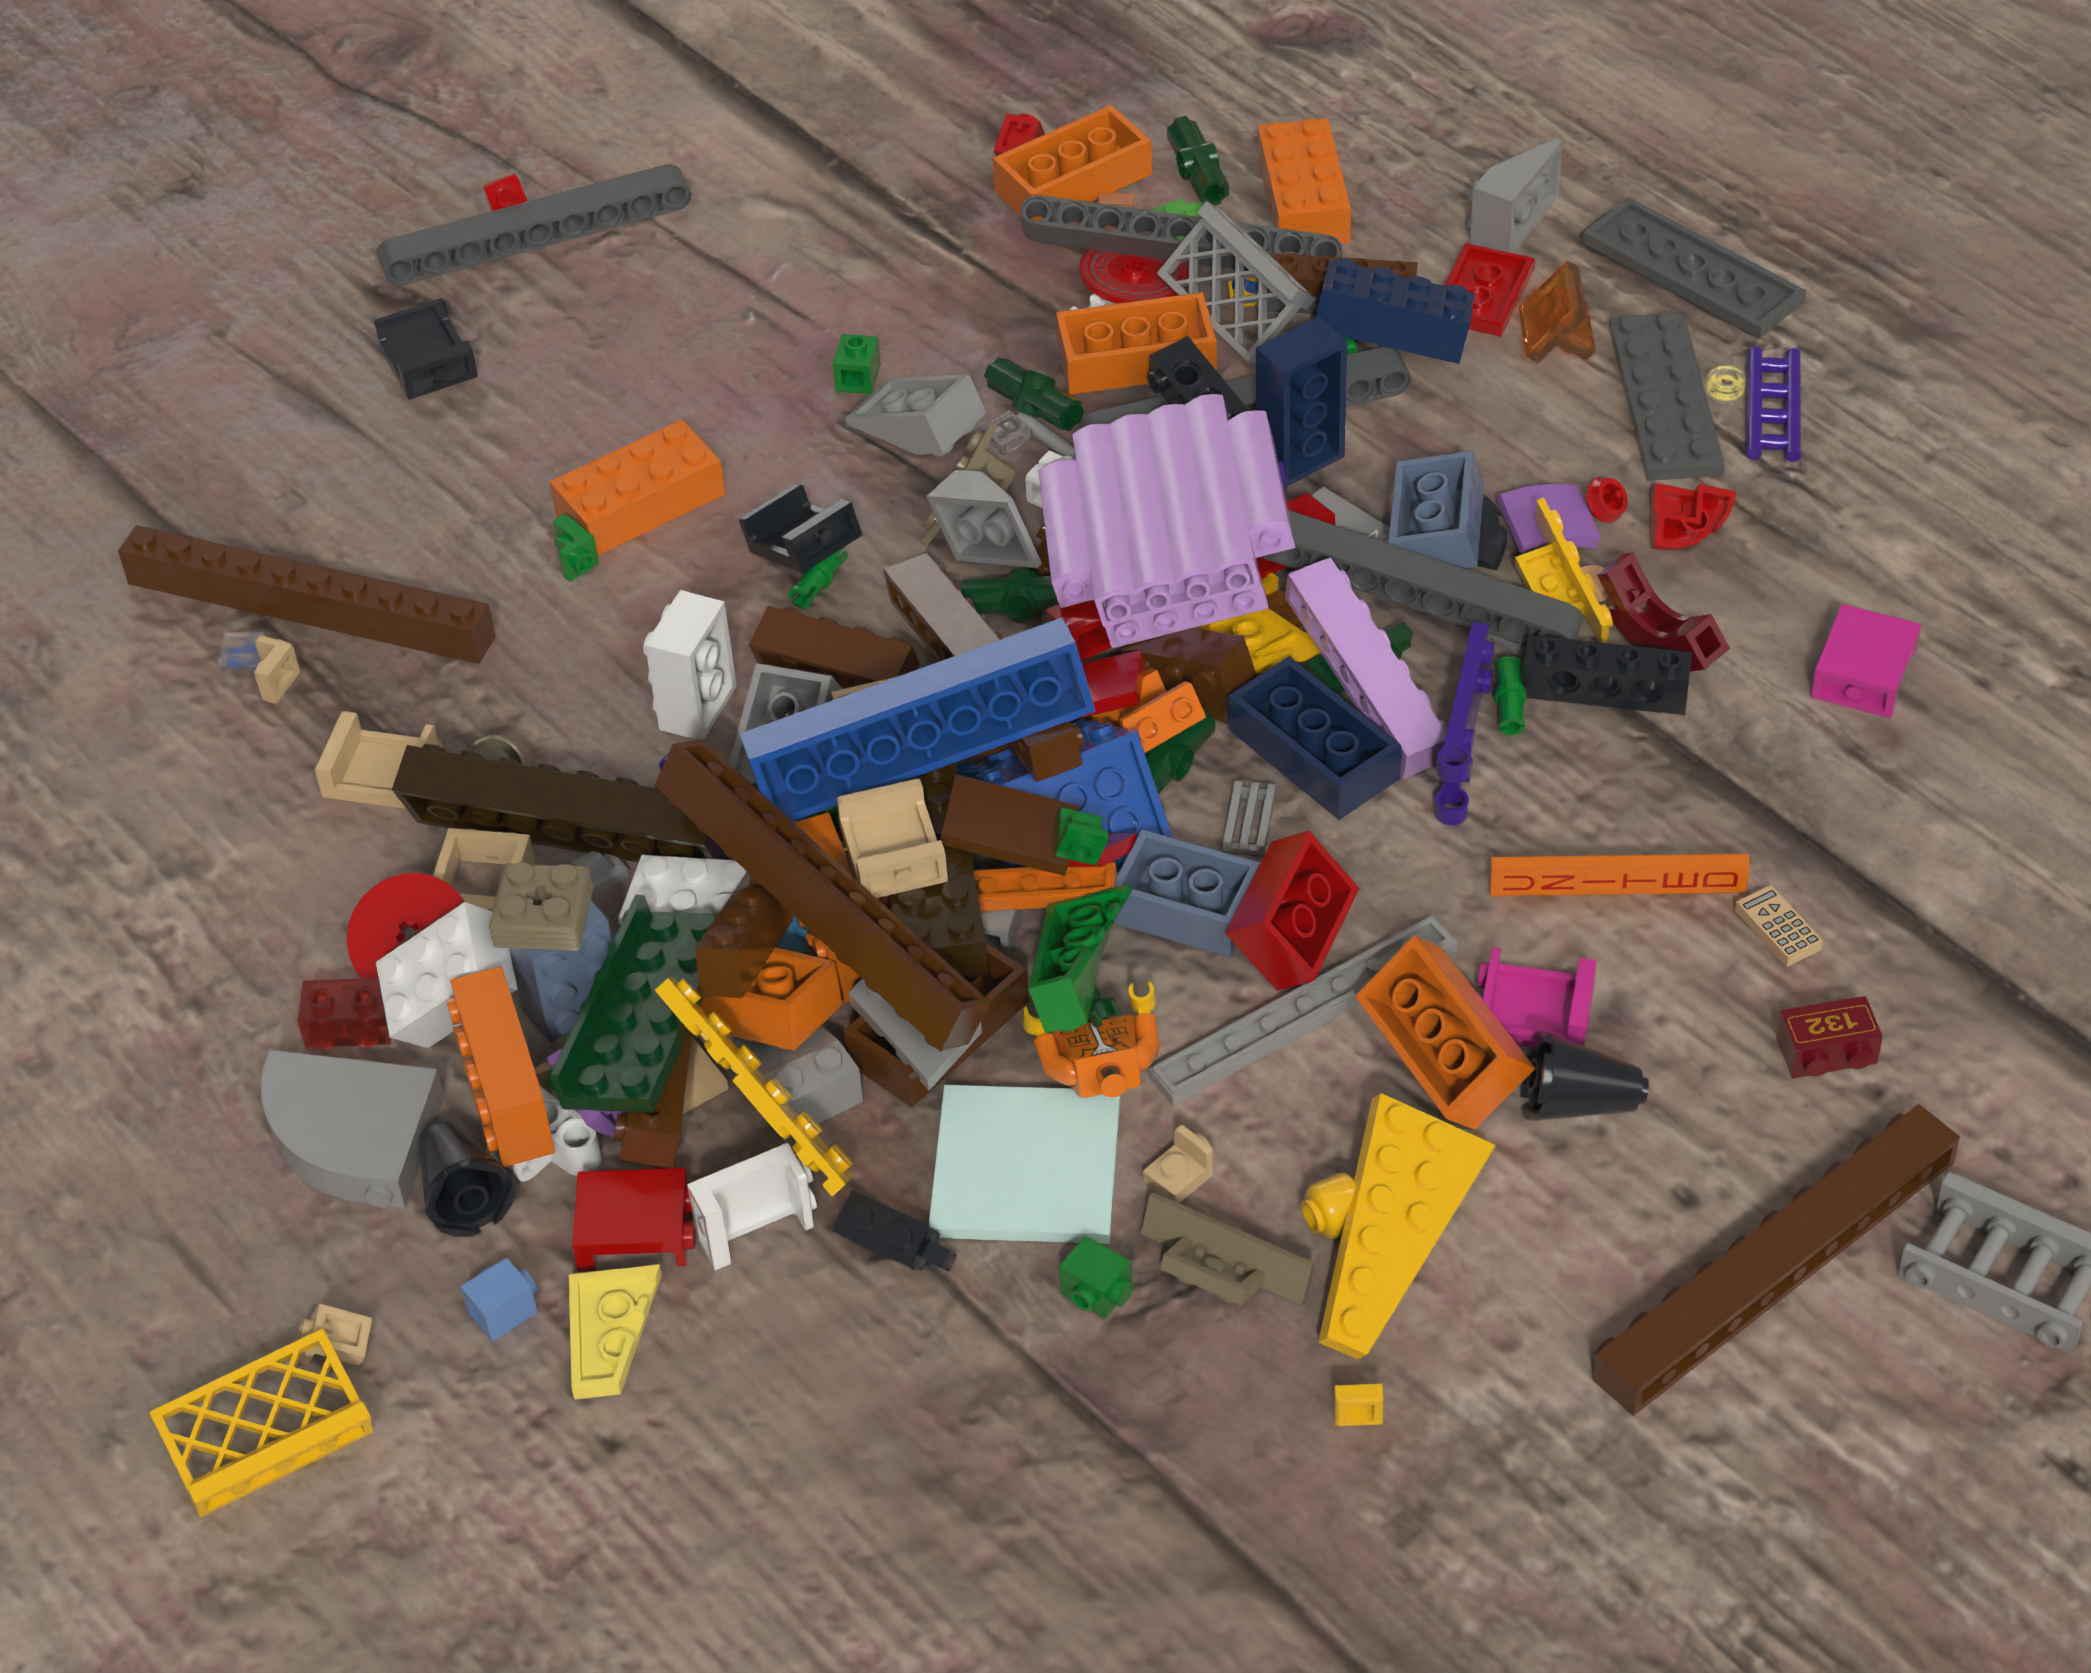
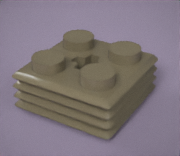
M526 862L505 864L489 925L492 941H494L493 946L497 948L579 950L593 891L591 874L589 873L590 868L586 866H572L570 864L538 865Z

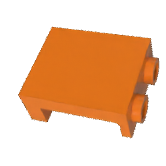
M1150 667L1144 671L1138 705L1089 716L1088 719L1089 721L1098 720V723L1101 724L1111 722L1112 726L1137 730L1145 753L1206 718V715L1191 683L1185 681L1166 691L1157 669Z

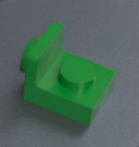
M565 513L553 520L556 535L554 544L559 551L563 577L571 582L599 564L594 536Z
M1061 807L1055 821V857L1097 865L1108 842V831L1102 829V816Z

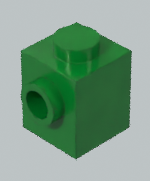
M841 334L833 360L836 392L873 393L881 366L878 337Z
M1087 1236L1079 1242L1059 1266L1060 1294L1071 1299L1079 1309L1086 1312L1092 1311L1104 1319L1109 1316L1116 1306H1123L1133 1291L1131 1261Z

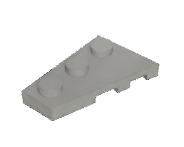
M863 979L849 992V1000L852 1007L879 1036H884L896 1049V1055L905 1065L909 1064L917 1072L920 1082L928 1091L982 1033L980 1022L969 1044L940 1052L937 1048L929 1045L925 1041L924 1036L914 1026L899 1017L894 1008L878 993L870 990Z

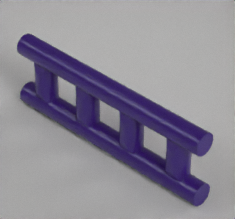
M1757 346L1750 347L1747 351L1746 455L1751 460L1759 459L1762 456V449L1784 450L1785 458L1790 462H1796L1801 458V353L1796 348L1788 349L1785 353V358L1763 357L1762 349ZM1762 372L1785 373V384L1762 382ZM1762 398L1785 399V409L1762 408ZM1762 423L1784 424L1785 435L1762 434Z

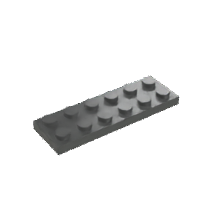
M1630 197L1583 232L1584 245L1759 339L1805 302V289Z
M1684 312L1610 317L1609 332L1646 480L1656 481L1724 475L1725 463Z

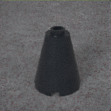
M1537 1031L1533 1034L1532 1038L1539 1040L1536 1048L1527 1047L1525 1055L1536 1069L1520 1085V1097L1529 1098V1109L1521 1108L1522 1115L1526 1120L1539 1121L1634 1112L1638 1108L1639 1103L1644 1104L1646 1102L1649 1081L1647 1077H1643L1641 1068L1549 1032Z
M438 1121L426 1127L419 1137L418 1144L425 1210L429 1219L440 1232L454 1237L477 1235L481 1233L479 1227H483L491 1221L496 1225L504 1218L513 1203L515 1189L509 1172L457 1124L451 1121Z

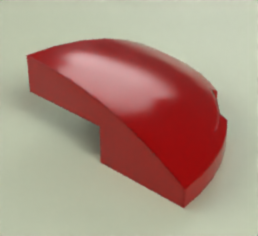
M1656 483L1651 491L1650 505L1652 549H1685L1698 545L1710 533H1716L1724 524L1733 508L1736 491L1698 484L1693 491Z

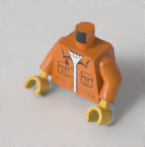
M1148 981L1149 993L1144 997L1135 996L1133 983L1129 986L1130 1005L1135 1012H1138V1016L1134 1017L1133 1014L1101 1020L1103 1025L1100 1027H1093L1090 1022L1069 1032L1057 1030L1045 1033L1040 1018L1030 1016L1028 1008L1025 1006L1022 1021L1023 1028L1027 1033L1036 1036L1033 1043L1047 1077L1070 1086L1082 1098L1103 1094L1110 1098L1118 1097L1125 1090L1140 1086V1071L1147 1070L1159 1052L1156 1016L1151 1014V1010L1156 1005L1155 989L1152 982Z

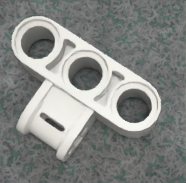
M540 1087L555 1153L508 1166L513 1170V1175L520 1181H528L551 1161L574 1176H577L578 1172L596 1171L601 1165L602 1160L596 1131L585 1124L577 1111L562 1109L558 1098ZM498 1151L489 1153L498 1162H501Z

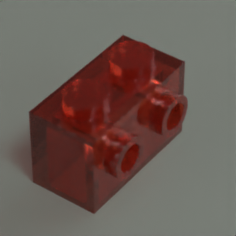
M379 978L303 981L297 1022L305 1048L325 1049L345 1046L371 1047L374 1045H391L392 1038L389 1037Z

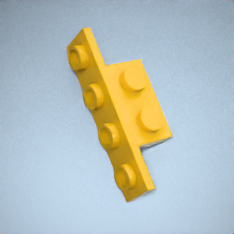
M1544 497L1536 500L1535 521L1546 540L1547 546L1515 557V567L1527 590L1575 606L1585 616L1597 641L1608 643L1609 627L1613 626L1611 614L1605 604L1600 605L1595 597L1596 588L1594 581L1588 572H1582L1578 564L1580 559L1577 548L1572 541H1566L1562 533L1563 524L1558 512L1555 509L1550 510Z

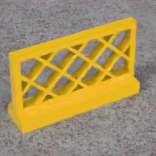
M323 1328L149 1412L199 1518L373 1433L371 1416L363 1401H360ZM320 1345L326 1357L320 1374L296 1368L302 1353ZM291 1359L289 1365L282 1364L283 1362ZM330 1368L333 1370L337 1379L327 1377ZM268 1369L285 1374L277 1396L253 1389L258 1374ZM292 1376L317 1383L309 1405L284 1398ZM247 1380L245 1386L238 1385L239 1383H242ZM324 1385L342 1390L349 1401V1404L333 1412L316 1407ZM225 1390L241 1395L233 1417L209 1410L215 1395ZM249 1397L273 1404L265 1426L241 1419ZM204 1401L202 1407L194 1406ZM280 1407L305 1413L300 1428L290 1433L273 1428ZM179 1412L198 1416L190 1438L170 1433L164 1420ZM312 1416L319 1417V1419L310 1423ZM205 1419L230 1425L222 1447L197 1441ZM237 1428L261 1434L260 1441L255 1450L247 1454L229 1450ZM269 1437L276 1439L267 1444ZM176 1444L186 1447L182 1456ZM193 1449L218 1456L212 1471L193 1480L187 1468ZM225 1458L230 1459V1460H233V1461H231V1462H229V1463L223 1465V1464H224V1461H225Z

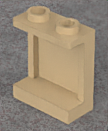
M342 711L315 768L322 797L406 809L392 791L400 763L407 745L422 747L423 744H433L443 748L442 742L438 741L435 725L426 724L420 738L361 730L358 714Z
M920 779L854 792L837 798L840 827L856 879L876 898L948 882L944 847L941 840L937 841L925 805L923 786Z

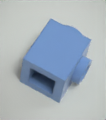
M507 1257L494 1266L483 1269L475 1278L460 1286L468 1315L491 1342L538 1313L533 1295L538 1292L534 1280L525 1269L518 1271Z

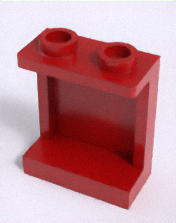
M686 1168L578 1172L572 1249L577 1271H596L597 1255L671 1252L675 1254L677 1266H687V1250L695 1249L696 1232L694 1222H689V1214L692 1213L687 1186L689 1183Z

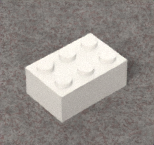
M680 590L671 605L668 604L664 608L661 621L655 630L649 632L646 636L643 652L647 656L649 667L648 681L652 684L654 696L653 710L657 714L659 730L695 740H704L737 687L725 602Z
M641 855L618 917L620 925L622 924L623 914L629 909L635 895H645L651 912L719 913L747 871L735 860Z
M464 902L376 962L390 1038L429 1048L452 1033L453 1027L460 1026L461 1024H452L446 1003L447 999L454 998L450 983L451 979L502 966L510 993L517 990L509 948L493 946L494 941H492L491 930L489 929L493 911Z

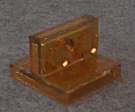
M1567 260L1518 307L1526 356L1536 363L1544 359L1557 345L1566 353H1573L1584 360H1587L1596 352L1579 267Z

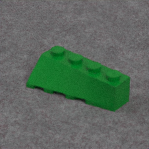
M1130 884L1048 904L1028 986L1045 1033L1057 1030L1069 1032L1088 1023L1100 959L1115 920L1132 892Z

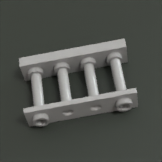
M1949 1171L1941 1185L1936 1211L1943 1214L1944 1217L1925 1250L1907 1242L1903 1250L1898 1276L1908 1280L1918 1288L1935 1292L2039 1339L2043 1344L2051 1348H2059L2073 1355L2077 1348L2084 1321L2075 1318L2074 1315L2091 1286V1233ZM1962 1223L1988 1234L1968 1269L1942 1258ZM2005 1243L2031 1253L2012 1289L1986 1278L1987 1273ZM2048 1262H2052L2075 1273L2056 1309L2029 1297Z

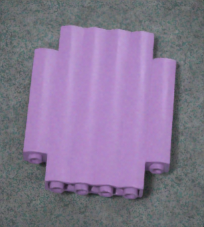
M1201 395L1185 405H1163L1149 414H1130L1117 419L1111 424L1087 425L1072 434L1076 461H1054L1038 470L1051 582L1059 606L1063 608L1095 600L1102 625L1106 629L1112 648L1268 609L1267 597L1256 558L1296 548L1274 439L1266 411H1245L1229 419L1223 395Z

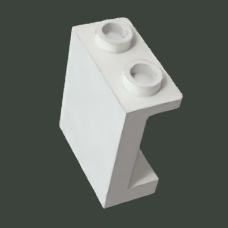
M788 1143L687 1184L697 1239L714 1270L731 1264L727 1242L731 1239L791 1214H795L798 1217L805 1231L814 1227L812 1210L817 1208L813 1192L808 1183L813 1182V1176L810 1168L806 1167L799 1158H796Z

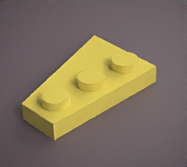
M660 1264L569 1274L571 1385L574 1400L621 1394L662 1277Z

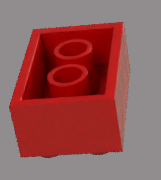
M1309 830L1272 841L1225 934L1276 991L1313 982L1360 888Z

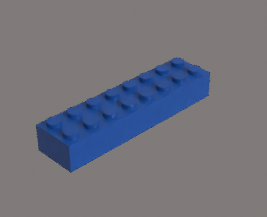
M1059 618L748 730L739 735L759 791L789 819L795 821L836 806L839 796L911 779L1095 712V707L1076 642L1063 618Z

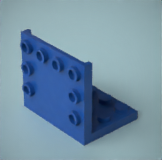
M1084 718L1069 721L1071 724L1076 723L1083 735L1084 747L1080 748L1083 765L1039 782H1035L1008 747L987 755L989 760L977 765L973 761H969L955 766L957 775L1080 806V812L1102 816V829L1107 830L1108 834L1137 833L1138 837L1141 830H1146L1173 838L1137 730L1112 726L1111 722L1101 724L1098 723V720L1085 721ZM1128 854L1113 861L1116 864L1117 872L1121 870ZM1005 861L1007 868L1027 867Z

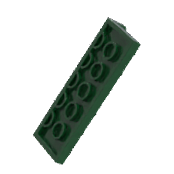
M645 895L634 896L629 909L623 914L622 924L615 939L609 944L608 954L601 969L594 976L593 986L586 1001L581 1003L578 1018L571 1032L566 1035L563 1050L556 1064L551 1067L549 1074L550 1086L555 1091L562 1109L654 1112L689 1032L687 1027L656 993L655 989L667 978L673 977L677 982L684 978L700 995L695 947L719 913L651 912ZM701 996V999H699L696 1002L699 1006L701 1005L704 996Z

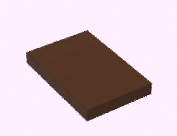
M955 774L940 840L945 846L1065 876L1069 859L1055 857L1056 816L1061 807L1079 811L1080 806Z

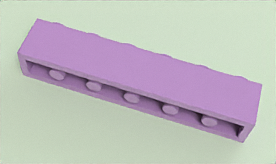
M1331 557L1289 573L1285 599L1358 711L1401 745L1400 776L1402 779L1436 766L1437 754L1444 747L1448 726L1443 720L1437 719L1431 710L1427 694L1422 689L1418 690L1411 680L1407 664L1402 659L1398 660L1391 649L1387 634L1383 629L1378 630L1372 621L1366 602L1357 598L1351 589V583L1346 572L1339 570Z

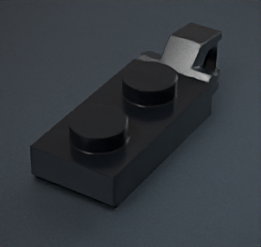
M852 1190L832 1230L837 1235L913 1271L915 1268L922 1271L926 1262H929L950 1272L957 1258V1255L952 1253L950 1249L936 1243L940 1234L929 1225Z

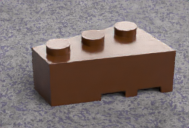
M1190 628L1127 644L1121 648L1123 654L1142 650L1146 661L1145 670L1150 667L1157 669L1166 691L1185 681L1191 683L1201 706L1207 710L1210 717L1227 725L1228 695L1257 677L1243 636Z

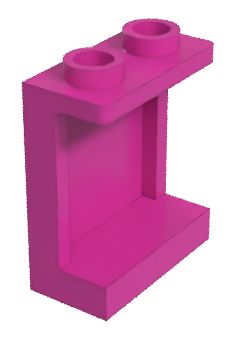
M1841 604L1815 669L1811 698L1891 718L1896 707L1898 690L1911 657H1914L1917 651L1921 624Z
M1492 947L1489 963L1481 962L1478 988L1484 989L1483 996L1480 997L1518 1046L1536 1048L1539 1040L1532 1038V1036L1537 1031H1544L1585 1046L1597 960L1579 958L1577 974L1502 964L1500 962L1501 949Z

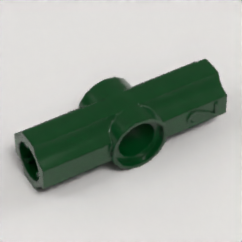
M1187 116L1175 118L1174 122L1167 127V138L1176 154L1177 167L1181 178L1190 181L1200 202L1208 201L1213 205L1221 204L1222 200L1229 195V184L1220 169L1215 144L1213 142H1206L1196 121H1191Z
M997 357L993 363L988 364L984 374L987 380V387L1013 401L1011 406L1016 410L1033 417L1042 418L1057 428L1071 431L1082 420L1084 410L1081 407L1082 401L1055 386L1056 381L1032 370H1026L1007 358Z
M1027 568L1015 569L1008 578L963 580L960 588L963 597L972 600L978 614L1004 613L1009 618L1017 621L1030 620L1037 611H1044L1059 604L1051 582V576H1040L1037 572Z
M1203 708L1206 718L1145 752L1158 795L1171 780L1178 782L1187 775L1192 766L1194 754L1215 732V720L1210 717L1206 709Z

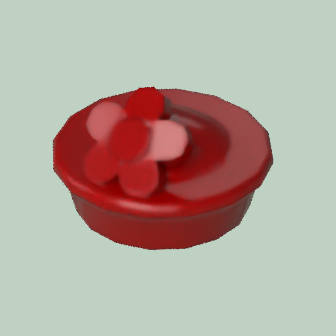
M1599 476L1592 479L1587 486L1586 501L1593 516L1604 523L1610 524L1618 521L1628 504L1627 494L1621 483L1613 478Z

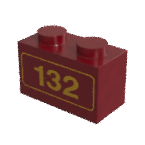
M1866 996L1780 1010L1776 1035L1792 1079L1804 1076L1816 1077L1828 1072L1851 1068L1862 1069L1869 1065L1878 1064L1883 1038Z

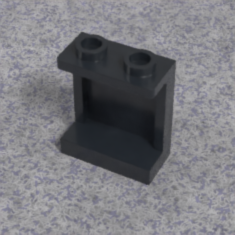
M442 298L378 318L374 321L379 347L408 400L478 377L473 349L468 340L461 341L448 317L446 303Z
M798 483L739 519L751 553L802 574L863 535L852 502L841 499L830 507L823 509L809 502L804 486Z

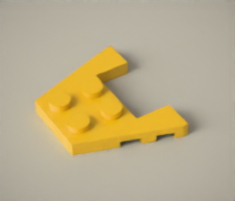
M1270 573L1267 575V578L1262 580L1266 596L1279 589V577L1275 574ZM1269 608L1194 627L1243 636L1256 674L1266 672L1289 656L1297 663L1321 654L1308 632H1303Z

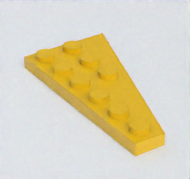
M673 977L667 978L655 989L656 993L690 1032L697 1037L701 1035L706 1042L703 1044L711 1057L726 1070L731 1068L736 1073L732 1081L782 1138L787 1139L791 1135L797 1141L792 1145L797 1157L815 1173L822 1170L828 1177V1180L822 1186L831 1196L835 1195L854 1176L848 1169L853 1164L852 1160L837 1144L829 1148L818 1136L823 1131L820 1125L806 1111L798 1114L788 1103L792 1098L789 1091L775 1077L768 1081L757 1070L762 1065L761 1061L746 1045L743 1044L739 1049L727 1037L732 1031L730 1027L714 1011L708 1016L696 1003L701 999V996L684 978L679 982Z
M1382 1093L1372 1098L1354 1177L1355 1191L1345 1218L1318 1343L1357 1360L1369 1353L1496 1146L1495 1144Z

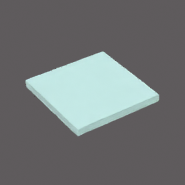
M944 1085L929 1226L940 1234L939 1238L1079 1243L1087 1236L1100 1244H1110L1121 1095L1110 1098L1103 1094L1082 1098L1070 1088Z

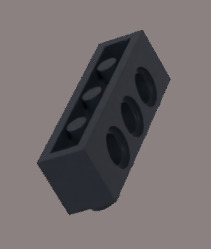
M1188 336L1150 355L1149 373L1147 374L1149 385L1156 394L1161 393L1168 402V405H1185L1201 395L1219 394L1223 395L1229 419L1249 411Z
M1528 635L1523 686L1527 690L1528 699L1685 715L1692 652Z

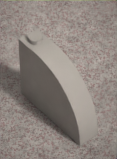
M269 1050L261 1076V1101L272 1139L287 1166L304 1182L328 1195L348 1201L371 1204L379 1208L388 1206L406 1208L421 1165L419 1137L426 1127L435 1123L444 1098L438 1069Z

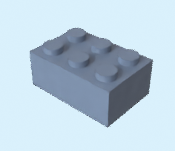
M1474 451L1397 462L1389 544L1464 569L1478 566L1484 482Z
M1141 830L1117 875L1116 887L1130 884L1132 892L1114 924L1231 957L1236 945L1225 934V931L1246 893L1260 862Z
M591 900L579 950L509 948L523 1010L549 1043L571 1032L578 1018L581 1003L586 1001L593 986L594 976L601 969L608 954L609 944L612 941L607 918Z

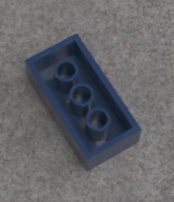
M1329 259L1316 317L1319 316L1343 337L1460 364L1470 327L1475 293L1468 292L1466 288L1459 285L1442 286L1434 284L1429 279L1421 276L1408 278L1396 275L1387 268L1377 267L1370 269L1362 267L1349 259H1339L1337 261Z
M1319 316L1256 347V410L1266 411L1274 439L1277 459L1285 463L1287 486L1345 457L1347 340Z
M1290 656L1228 695V730L1338 820L1400 780L1401 745Z

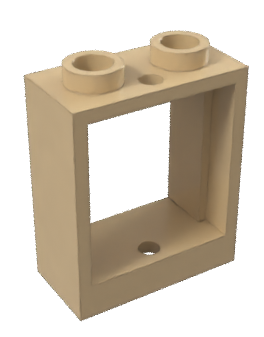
M448 828L433 876L452 885L459 861L494 864L526 862L528 864H535L530 835L514 832L503 833ZM460 894L466 903L493 911L496 897Z

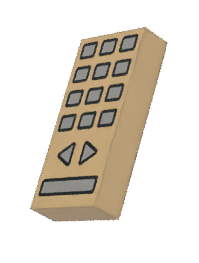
M1772 885L1736 901L1735 912L1786 968L1822 950L1823 940Z

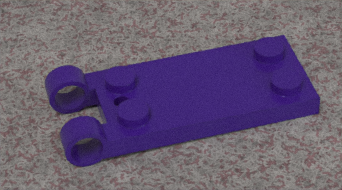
M1472 622L1444 747L1437 754V774L1443 780L1442 789L1435 796V817L1446 825L1460 824L1468 816L1469 797L1461 789L1462 782L1470 783L1473 769L1471 754L1475 738L1474 729L1482 694H1490L1493 680V670L1486 669V665H1492L1495 642L1488 641L1489 624ZM1445 804H1456V805H1459L1460 807H1457V808H1447V807H1445V806H1443V805H1445Z

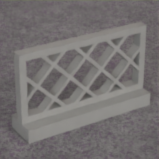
M1206 201L1197 212L1202 218L1157 274L1179 295L1198 293V285L1212 283V301L1206 302L1208 309H1212V314L1209 312L1213 329L1248 363L1253 365L1256 362V347L1274 339L1300 307L1307 310L1316 298L1225 211ZM1208 230L1213 235V250L1198 253V241ZM1234 255L1236 257L1235 273L1221 274V257ZM1212 258V276L1198 278V260ZM1189 261V279L1177 281L1171 274L1181 262ZM1257 277L1259 279L1258 295L1244 297V279ZM1235 280V298L1221 300V282ZM1280 299L1286 306L1276 318L1267 319V301ZM1258 302V320L1243 322L1244 304ZM1235 305V324L1222 325L1220 323V307ZM1258 328V340L1248 350L1243 345V330ZM1229 331H1235V336H1233Z

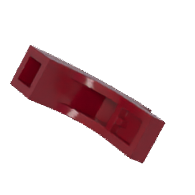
M1633 552L1622 554L1597 574L1613 604L1608 608L1612 622L1632 646L1692 652L1690 672L1705 670L1730 649L1712 614L1690 617L1679 614L1669 608L1652 589Z

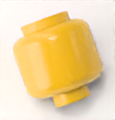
M1337 1173L1308 1186L1305 1200L1301 1202V1211L1308 1228L1314 1234L1320 1233L1327 1239H1336L1342 1236L1346 1214L1356 1185L1355 1180L1347 1173Z

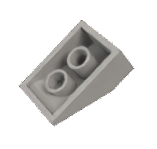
M1553 139L1494 165L1487 170L1480 180L1474 181L1469 192V200L1472 201V212L1468 219V229H1471L1470 244L1510 253L1515 252L1559 198L1563 140Z
M969 374L889 378L845 417L847 425L915 455L933 454V456L938 457L949 453L954 448L953 444L960 437L973 431L976 427L975 423L987 412Z
M955 470L926 496L956 561L1038 568L1042 564L1012 497L983 472Z
M756 663L729 764L752 785L758 786L739 734L832 701L831 692L841 690L842 687L829 675Z
M822 1026L795 1051L780 1049L779 1047L760 1042L747 1041L742 1038L732 1041L738 1049L743 1044L746 1045L762 1063L757 1070L768 1081L775 1077L792 1095V1098L788 1101L791 1107L798 1114L806 1111L817 1123L863 1102L859 1068L840 1041Z

